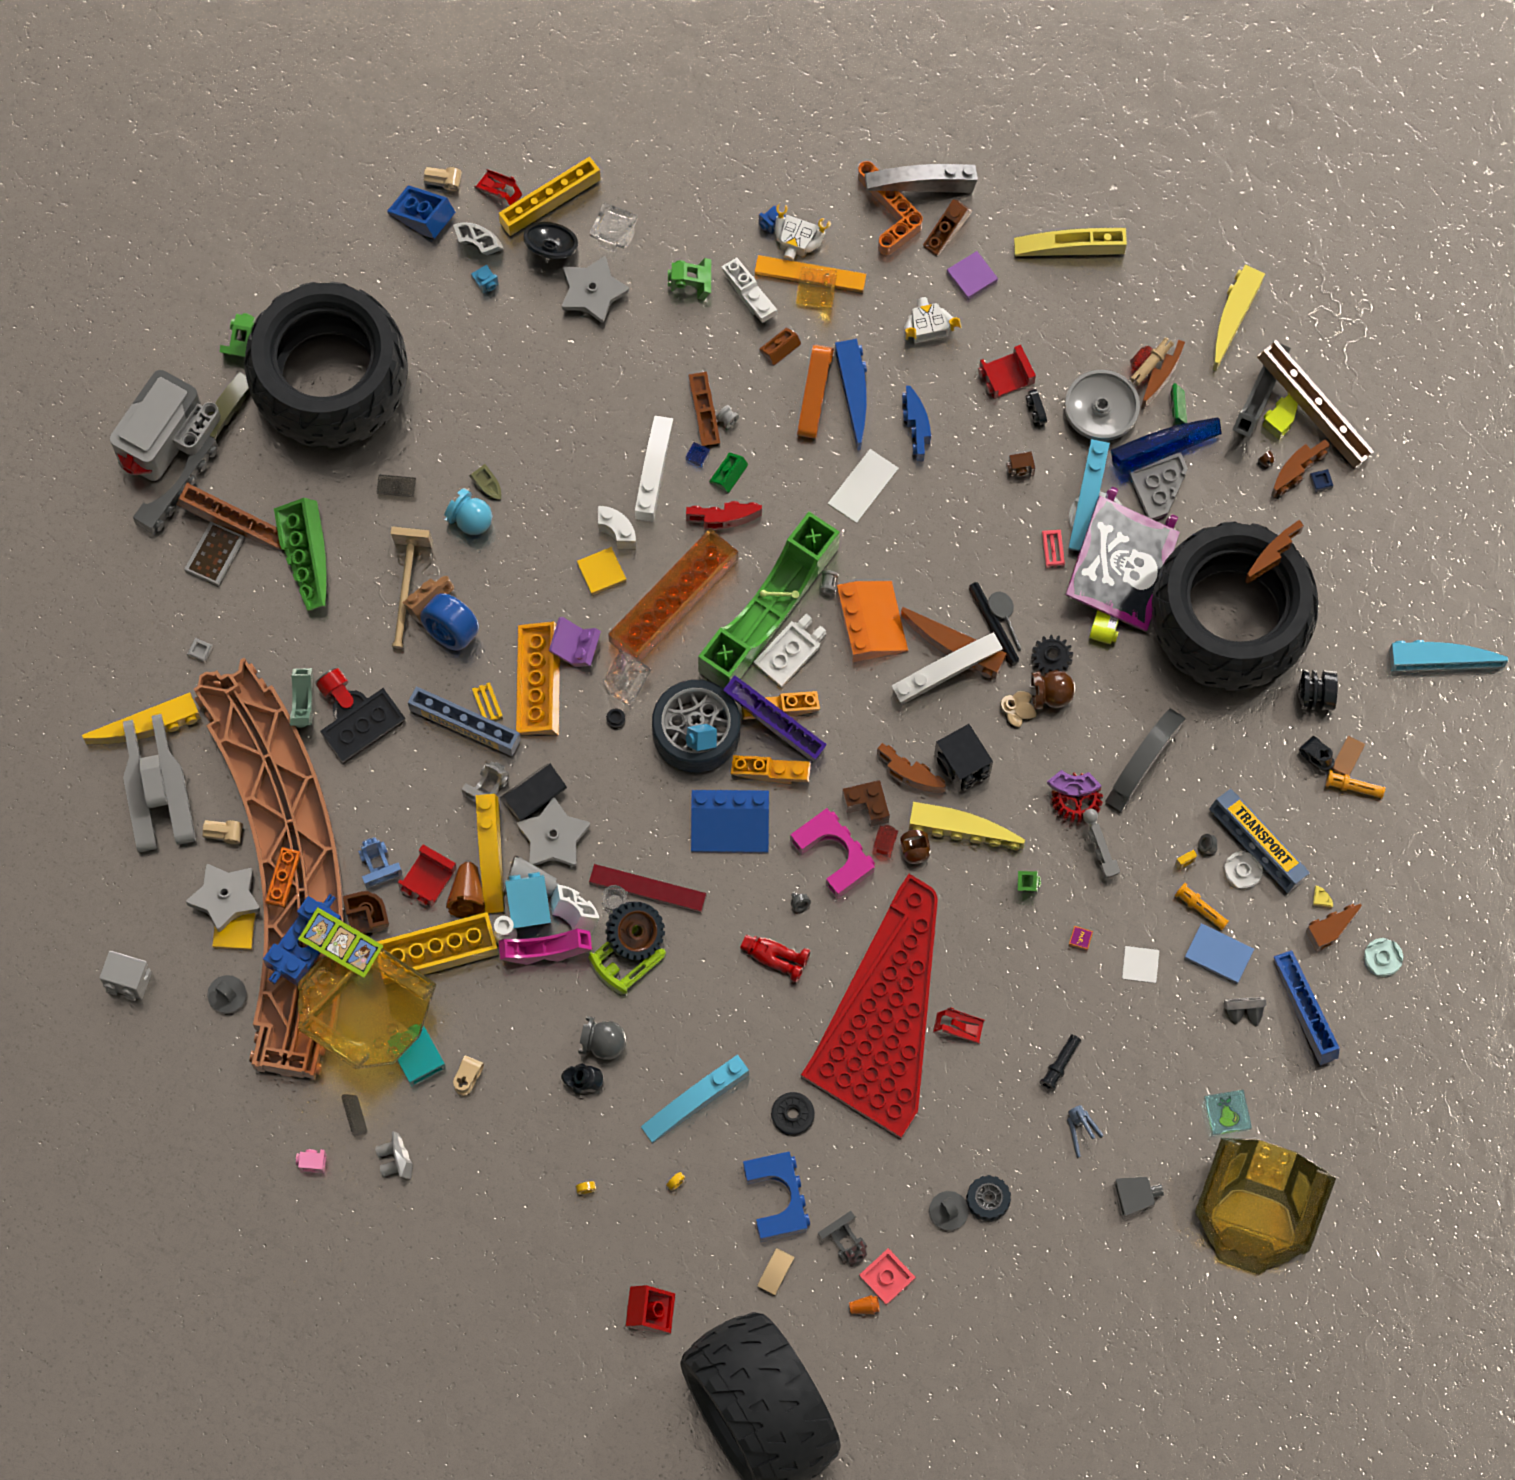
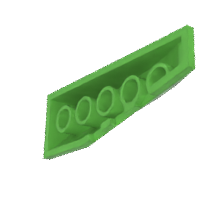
M301 498L274 508L280 546L285 551L287 563L291 565L294 572L292 574L294 580L299 584V592L307 611H312L325 606L326 556L317 501Z

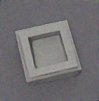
M195 638L187 656L205 664L213 649V645Z

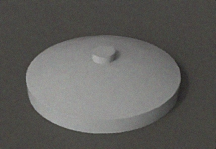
M1093 370L1082 374L1071 384L1065 399V413L1072 427L1081 435L1097 441L1114 440L1125 435L1134 426L1140 409L1139 396L1133 384L1121 374L1110 370Z

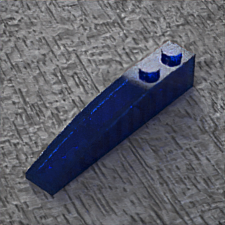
M1216 417L1173 426L1111 449L1113 466L1122 475H1126L1221 435L1220 419Z

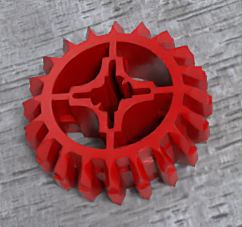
M1101 788L1092 794L1079 796V803L1074 796H1061V793L1052 790L1051 795L1054 797L1051 798V803H1055L1053 810H1058V816L1063 814L1064 821L1067 818H1071L1070 823L1072 824L1074 819H1077V823L1081 824L1083 813L1085 812V810L1081 811L1082 804L1092 801V804L1087 809L1091 808L1096 810L1097 813L1100 812L1099 806L1103 804L1100 800L1103 798V794L1099 793ZM1066 805H1071L1074 810L1069 809Z

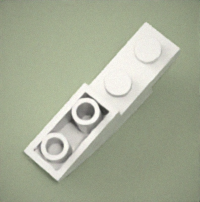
M738 258L721 266L744 304L753 315L756 314L762 323L778 314L776 307L757 286V281Z

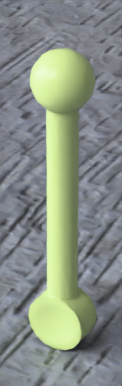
M761 590L760 596H792L797 599L799 592H767L766 590Z

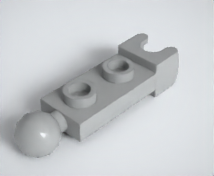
M1091 808L1085 810L1083 819L1086 823L1090 824L1091 831H1088L1091 842H1095L1097 846L1095 853L1098 860L1103 862L1100 867L1104 878L1120 873L1116 859L1112 860L1100 826L1097 824V811Z

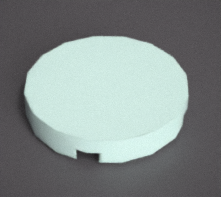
M1379 938L1369 943L1364 951L1363 959L1365 966L1371 973L1376 976L1387 977L1392 976L1399 970L1403 962V953L1396 942L1387 938Z

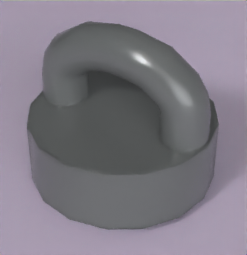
M1210 834L1202 835L1198 842L1200 851L1215 854L1217 852L1216 837Z
M796 892L791 894L793 898L791 906L795 912H802L810 906L811 900L807 894H798Z

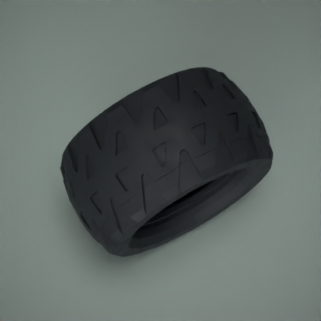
M330 281V283L310 282L299 285L300 287L289 292H283L272 300L271 305L259 314L246 345V379L252 399L260 413L284 436L294 438L300 444L311 447L328 446L329 448H339L357 440L363 441L372 436L382 424H386L392 417L400 403L406 386L408 374L407 353L403 336L390 313L370 294L361 289L356 290L345 283ZM323 334H339L359 342L370 354V363L361 380L343 393L327 397L307 395L293 388L283 377L284 366L289 355L298 345L309 338Z
M1233 521L1220 523L1216 527L1203 528L1189 536L1174 549L1165 560L1156 580L1152 596V620L1158 641L1172 664L1179 671L1194 677V681L1207 687H1222L1227 691H1240L1259 687L1275 680L1295 665L1307 649L1315 631L1319 605L1317 587L1305 557L1302 558L1293 543L1290 549L1280 554L1281 560L1277 566L1256 578L1272 594L1278 608L1279 623L1269 633L1250 641L1226 640L1207 630L1197 619L1193 611L1190 592L1203 579L1222 572H1237L1248 575L1257 558L1278 536L1265 526L1255 523L1248 525Z
M752 1312L727 1320L703 1334L683 1354L680 1365L688 1388L713 1436L742 1480H812L838 1456L841 1448L839 1435L819 1391L787 1339L765 1314Z

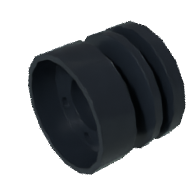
M1303 669L1298 688L1301 709H1307L1310 701V709L1314 710L1317 701H1320L1321 710H1335L1338 693L1337 671L1323 670L1321 678H1318L1317 671L1312 670L1310 678L1309 670Z

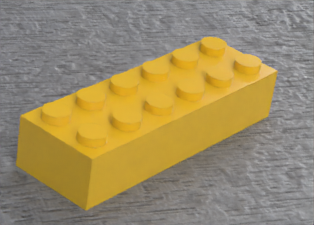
M488 912L377 941L383 945L377 958L385 985L499 955Z

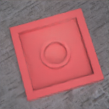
M889 1248L859 1274L863 1282L885 1305H888L916 1278Z

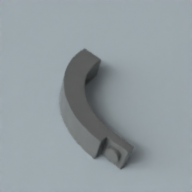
M1279 343L1289 354L1291 347ZM1264 365L1232 429L1248 437L1252 435L1277 383L1275 377Z
M1171 708L1167 710L1132 756L1105 802L1120 812L1123 811L1154 761L1170 740L1178 733L1186 719Z

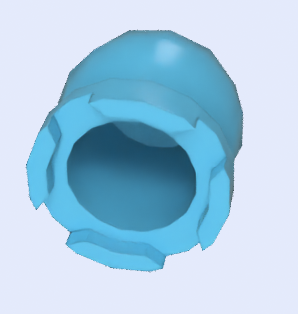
M463 488L458 492L460 496L455 502L451 500L444 514L446 516L444 520L450 524L457 522L458 527L464 533L480 535L491 525L493 517L491 508L481 499H471L472 493Z

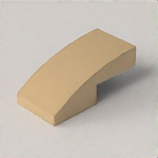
M776 1248L757 1286L776 1295L795 1257Z

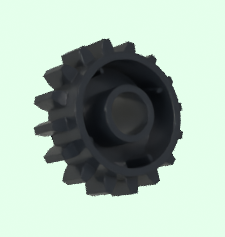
M1050 635L1049 639L1043 636L1042 643L1037 640L1036 647L1032 648L1033 654L1031 659L1035 660L1033 666H1037L1038 671L1044 672V675L1054 670L1068 671V665H1071L1073 661L1071 659L1073 658V652H1069L1071 645L1066 646V639L1061 642L1060 636H1057L1056 639H1053L1052 635ZM1048 654H1054L1056 658L1052 659L1048 657Z

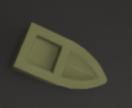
M486 464L469 475L479 490H483L490 497L501 499L500 485Z

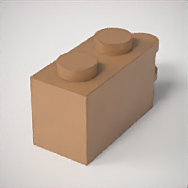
M443 576L436 582L430 578L402 603L412 618L422 624L420 614L423 608L435 595L452 592L454 585L448 576Z

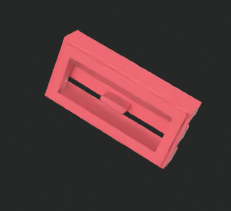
M1061 530L1042 531L1046 568L1051 566L1053 568L1057 566L1065 567ZM1055 534H1057L1060 561L1056 559ZM1047 535L1050 536L1052 562L1049 560Z

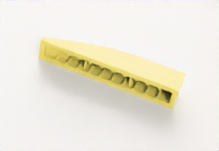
M1245 265L1243 270H1238L1235 276L1237 281L1235 285H1230L1227 292L1229 297L1222 313L1215 342L1213 370L1217 371L1265 276V273L1248 265Z

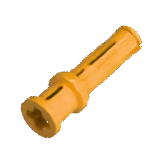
M1329 770L1325 787L1333 786L1340 788L1341 791H1347L1348 789L1380 799L1383 798L1385 787L1351 779L1347 774L1343 776L1333 773L1332 770Z
M1186 883L1174 895L1176 898L1179 897L1187 903L1188 908L1196 909L1220 928L1221 931L1228 924L1229 920L1225 919L1215 909L1200 899V894H1196L1189 889Z

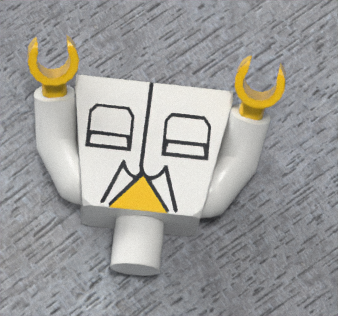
M779 204L776 207L779 215L776 216L774 230L776 239L780 243V248L785 250L784 259L793 261L795 255L804 257L807 252H812L818 248L826 234L825 229L830 228L831 222L828 221L827 226L824 227L822 225L824 218L819 220L818 225L789 215L784 217L788 207L786 205L785 211L780 212Z
M922 297L917 300L918 307L912 309V314L907 318L904 327L905 339L908 340V337H914V343L946 337L949 336V326L951 331H954V327L962 328L959 318L951 316L946 310L940 308L937 303L929 305L927 298Z

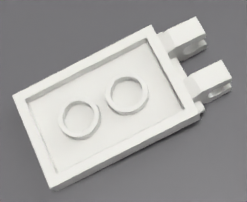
M807 614L798 623L791 621L753 662L754 665L781 688L820 648L821 643L819 642L826 635V630L821 626L812 635L805 630L812 623V618Z

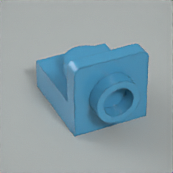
M487 265L471 273L472 279L482 293L492 291L499 285L498 277L496 274L493 275Z

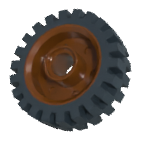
M636 901L626 902L615 908L613 913L609 915V921H606L605 925L607 926V929H605L606 939L610 943L611 949L618 955L633 960L648 958L649 955H653L654 951L660 948L659 945L664 940L662 937L665 936V931H663L665 925L662 923L663 919L658 914L659 912L646 903ZM637 925L639 931L633 936L632 928Z

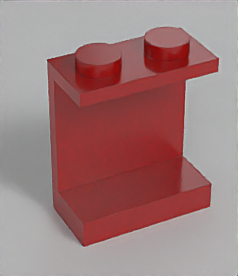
M1021 345L1015 346L1012 354L992 362L985 363L984 359L980 360L978 373L981 378L985 379L986 390L989 394H992L994 399L1035 383V372Z
M422 844L419 849V857L404 880L398 881L400 891L406 896L412 895L417 898L416 900L424 906L428 904L432 907L457 867L455 862Z

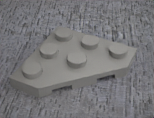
M1181 452L1129 470L1128 474L1148 518L1156 520L1167 516L1188 470Z

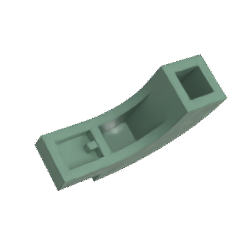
M312 668L293 669L291 675L292 711L290 726L301 728L312 725L313 672Z

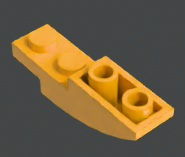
M817 691L783 693L777 697H765L790 717L820 710ZM741 706L743 719H756Z
M733 755L731 775L792 784V781L809 782L811 763L808 761L772 760L771 757Z

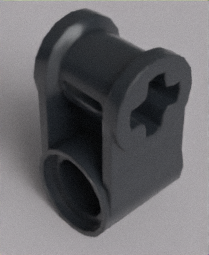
M1312 736L1299 748L1300 754L1320 770L1329 771L1335 766L1333 751L1316 736Z

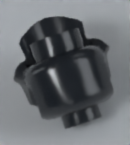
M583 1063L577 1064L575 1067H568L561 1075L562 1081L568 1087H572L573 1091L578 1094L596 1092L601 1088L604 1081L603 1073L599 1068Z

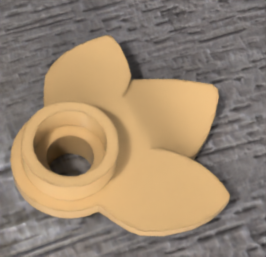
M1018 691L1013 696L1007 695L1002 698L1000 702L1001 710L1007 714V719L1013 726L1020 727L1022 719L1036 717V711L1029 703L1032 698L1030 693ZM1008 701L1012 703L1013 707L1008 705Z

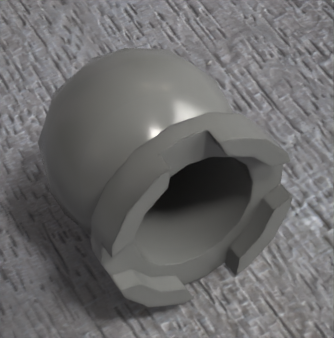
M587 1015L586 1020L589 1023L588 1025L584 1024L580 1038V1044H582L583 1049H579L578 1053L587 1056L588 1052L591 1051L596 1057L606 1060L618 1057L626 1046L627 1036L624 1029L613 1021L596 1023L595 1017Z

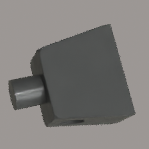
M1148 1177L1118 1178L1114 1182L1123 1220L1153 1208L1155 1205L1154 1198L1164 1196L1162 1185L1150 1186Z

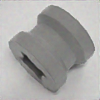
M726 405L719 411L716 419L719 422L722 421L724 427L729 429L737 422L739 414L733 412L732 408Z

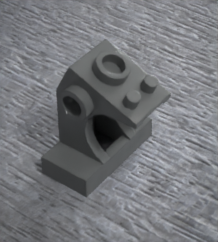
M849 1211L819 1231L817 1236L821 1243L831 1238L839 1250L837 1253L843 1262L847 1261L850 1266L860 1262L867 1255L865 1250L867 1248L866 1243L861 1237L857 1239L849 1227L855 1221L852 1211ZM846 1236H849L854 1244L849 1249H845L840 1243V1240Z

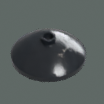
M537 222L529 225L524 231L523 240L526 246L533 253L544 258L563 259L574 254L578 247L576 235L567 227L557 223Z

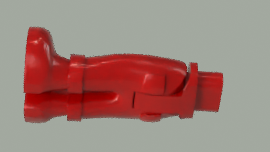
M745 935L740 949L747 951V955H751L762 964L777 969L782 973H788L791 981L796 983L799 981L803 973V967H806L811 950L804 948L800 953H795V950L789 949L776 941L758 938L757 936L753 938L749 935ZM776 956L783 957L791 962L793 961L797 965H791L789 962L783 961Z

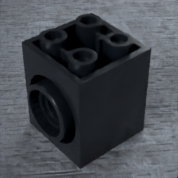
M970 724L936 741L934 755L944 775L951 780L958 792L962 789L966 791L974 785L973 783L978 780L980 782L984 781L990 776L993 760Z

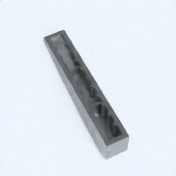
M963 164L903 166L869 172L864 175L866 188L869 191L973 193L978 181L976 166Z

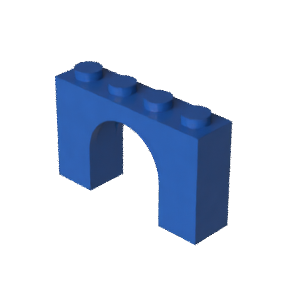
M790 1151L743 1161L747 1185L775 1180L784 1184L791 1196L789 1206L780 1214L756 1219L760 1242L807 1232L810 1220L808 1214H804L803 1211L806 1203L804 1195H800L798 1189L801 1187L799 1175L795 1176L794 1168H797L795 1156L791 1157Z

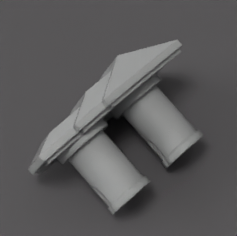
M393 1131L391 1133V1142L375 1147L379 1158L393 1154L395 1159L393 1162L380 1165V1172L383 1177L398 1172L399 1177L411 1179L413 1163L409 1159L408 1151L404 1147L401 1136Z

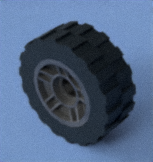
M991 1175L981 1176L979 1179H975L969 1186L966 1201L971 1214H974L977 1219L994 1221L995 1219H1000L1002 1215L1004 1216L1011 1202V1192H1009V1187L1005 1184V1181L1000 1180L999 1177ZM992 1195L991 1201L985 1200V1196Z

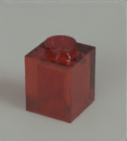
M880 825L873 845V852L891 858L898 837V831L890 825Z

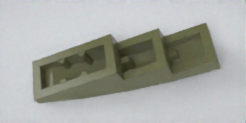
M239 372L215 402L220 413V421L209 435L213 439L217 438L224 425L227 426L234 412H238L250 392L245 374ZM209 412L207 415L211 416L215 412Z

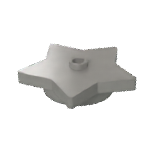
M605 256L587 268H563L569 285V290L562 304L563 310H581L590 313L603 323L612 302L629 293L628 286L611 276Z
M552 798L540 816L517 822V827L530 842L529 863L535 866L550 860H557L575 867L577 865L576 843L589 829L590 822L567 816L558 801ZM553 833L557 834L555 837L550 836Z
M207 864L204 884L186 900L187 906L206 912L211 917L218 932L222 931L232 920L239 918L241 915L260 912L259 905L250 893L253 869L247 868L228 873Z

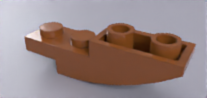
M1326 439L1312 449L1307 444L1303 445L1289 458L1276 479L1271 494L1273 498L1278 494L1280 496L1285 494L1293 484L1295 486L1304 479L1305 470L1310 468L1316 459L1321 460L1328 454L1327 451L1330 444Z
M882 743L877 748V755L888 763L886 772L894 778L923 791L941 794L945 792V781L940 776L933 775L925 764H920L916 761L911 766V763L905 757H899L890 745L886 746Z

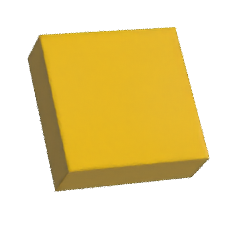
M1194 849L1177 858L1175 865L1178 870L1195 862L1197 854Z

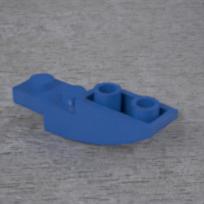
M906 386V392L902 393V403L906 404V410H903V421H907V427H911L912 438H915V444H912L913 455H916V461H924V444L931 443L929 419L916 392L911 386Z

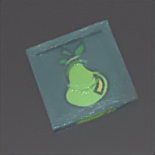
M1244 1090L1204 1097L1212 1136L1252 1128Z

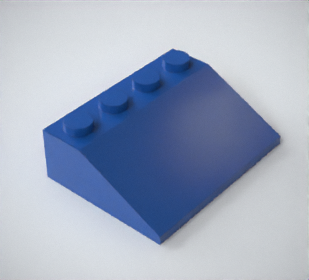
M692 790L691 852L768 853L769 791Z

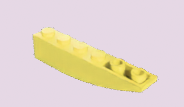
M1126 228L1072 229L1014 238L1015 256L1125 254L1127 245Z
M913 802L909 824L910 830H921L932 833L936 837L950 836L954 840L967 839L976 844L985 842L993 847H1000V845L1008 846L1011 850H1019L1024 847L1025 839L987 819L952 808Z

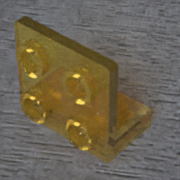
M801 267L796 303L833 308L838 271Z

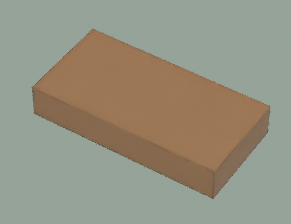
M1348 736L1335 760V766L1331 770L1343 776L1345 774L1350 776L1365 744Z

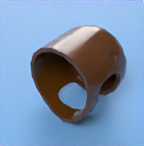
M910 830L900 837L903 856L908 863L919 864L929 859L931 850L926 832ZM923 836L916 840H905L911 837Z

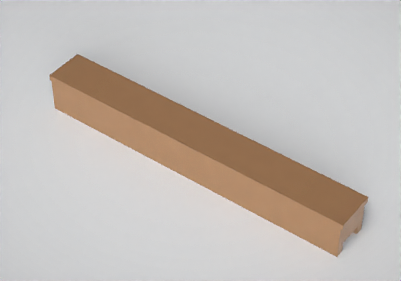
M1277 341L1257 356L1261 363L1354 469L1374 452Z

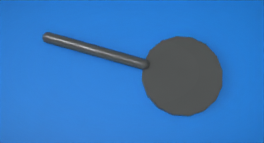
M995 592L989 597V609L996 617L1006 619L1017 649L1021 650L1009 619L1014 609L1013 601L1006 593Z

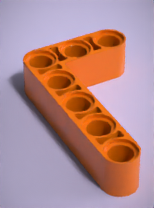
M869 161L860 163L858 167V180L865 188L866 182L863 172L879 171ZM869 191L898 221L879 237L878 251L882 255L887 256L895 252L921 231L923 217L899 191ZM892 196V197H894V198H893V199H888V198H886V197ZM915 221L918 224H911L910 222ZM897 232H903L904 234L898 235ZM886 242H887V243H889V244H891V245L885 246V245H883V243H886Z
M813 345L797 436L816 439L828 369L832 363L834 353L833 347Z

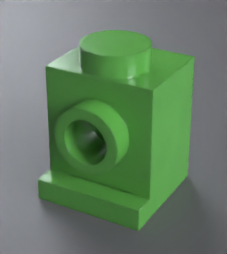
M1018 871V891L1038 892V887L1040 888L1041 877L1038 876V872Z

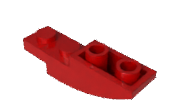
M730 501L729 503H724V509L719 507L702 508L697 505L686 507V521L704 522V529L736 527L762 516V505L755 502L740 504L737 501Z

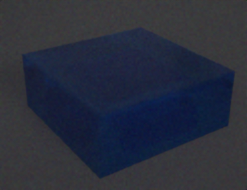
M693 442L685 460L703 467L710 454V449Z

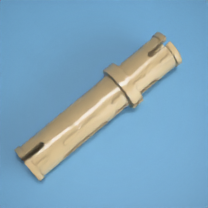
M1164 338L1158 347L1151 351V355L1130 377L1132 383L1136 380L1135 385L1139 386L1157 363L1164 359V355L1174 345L1171 340L1167 344L1169 339Z

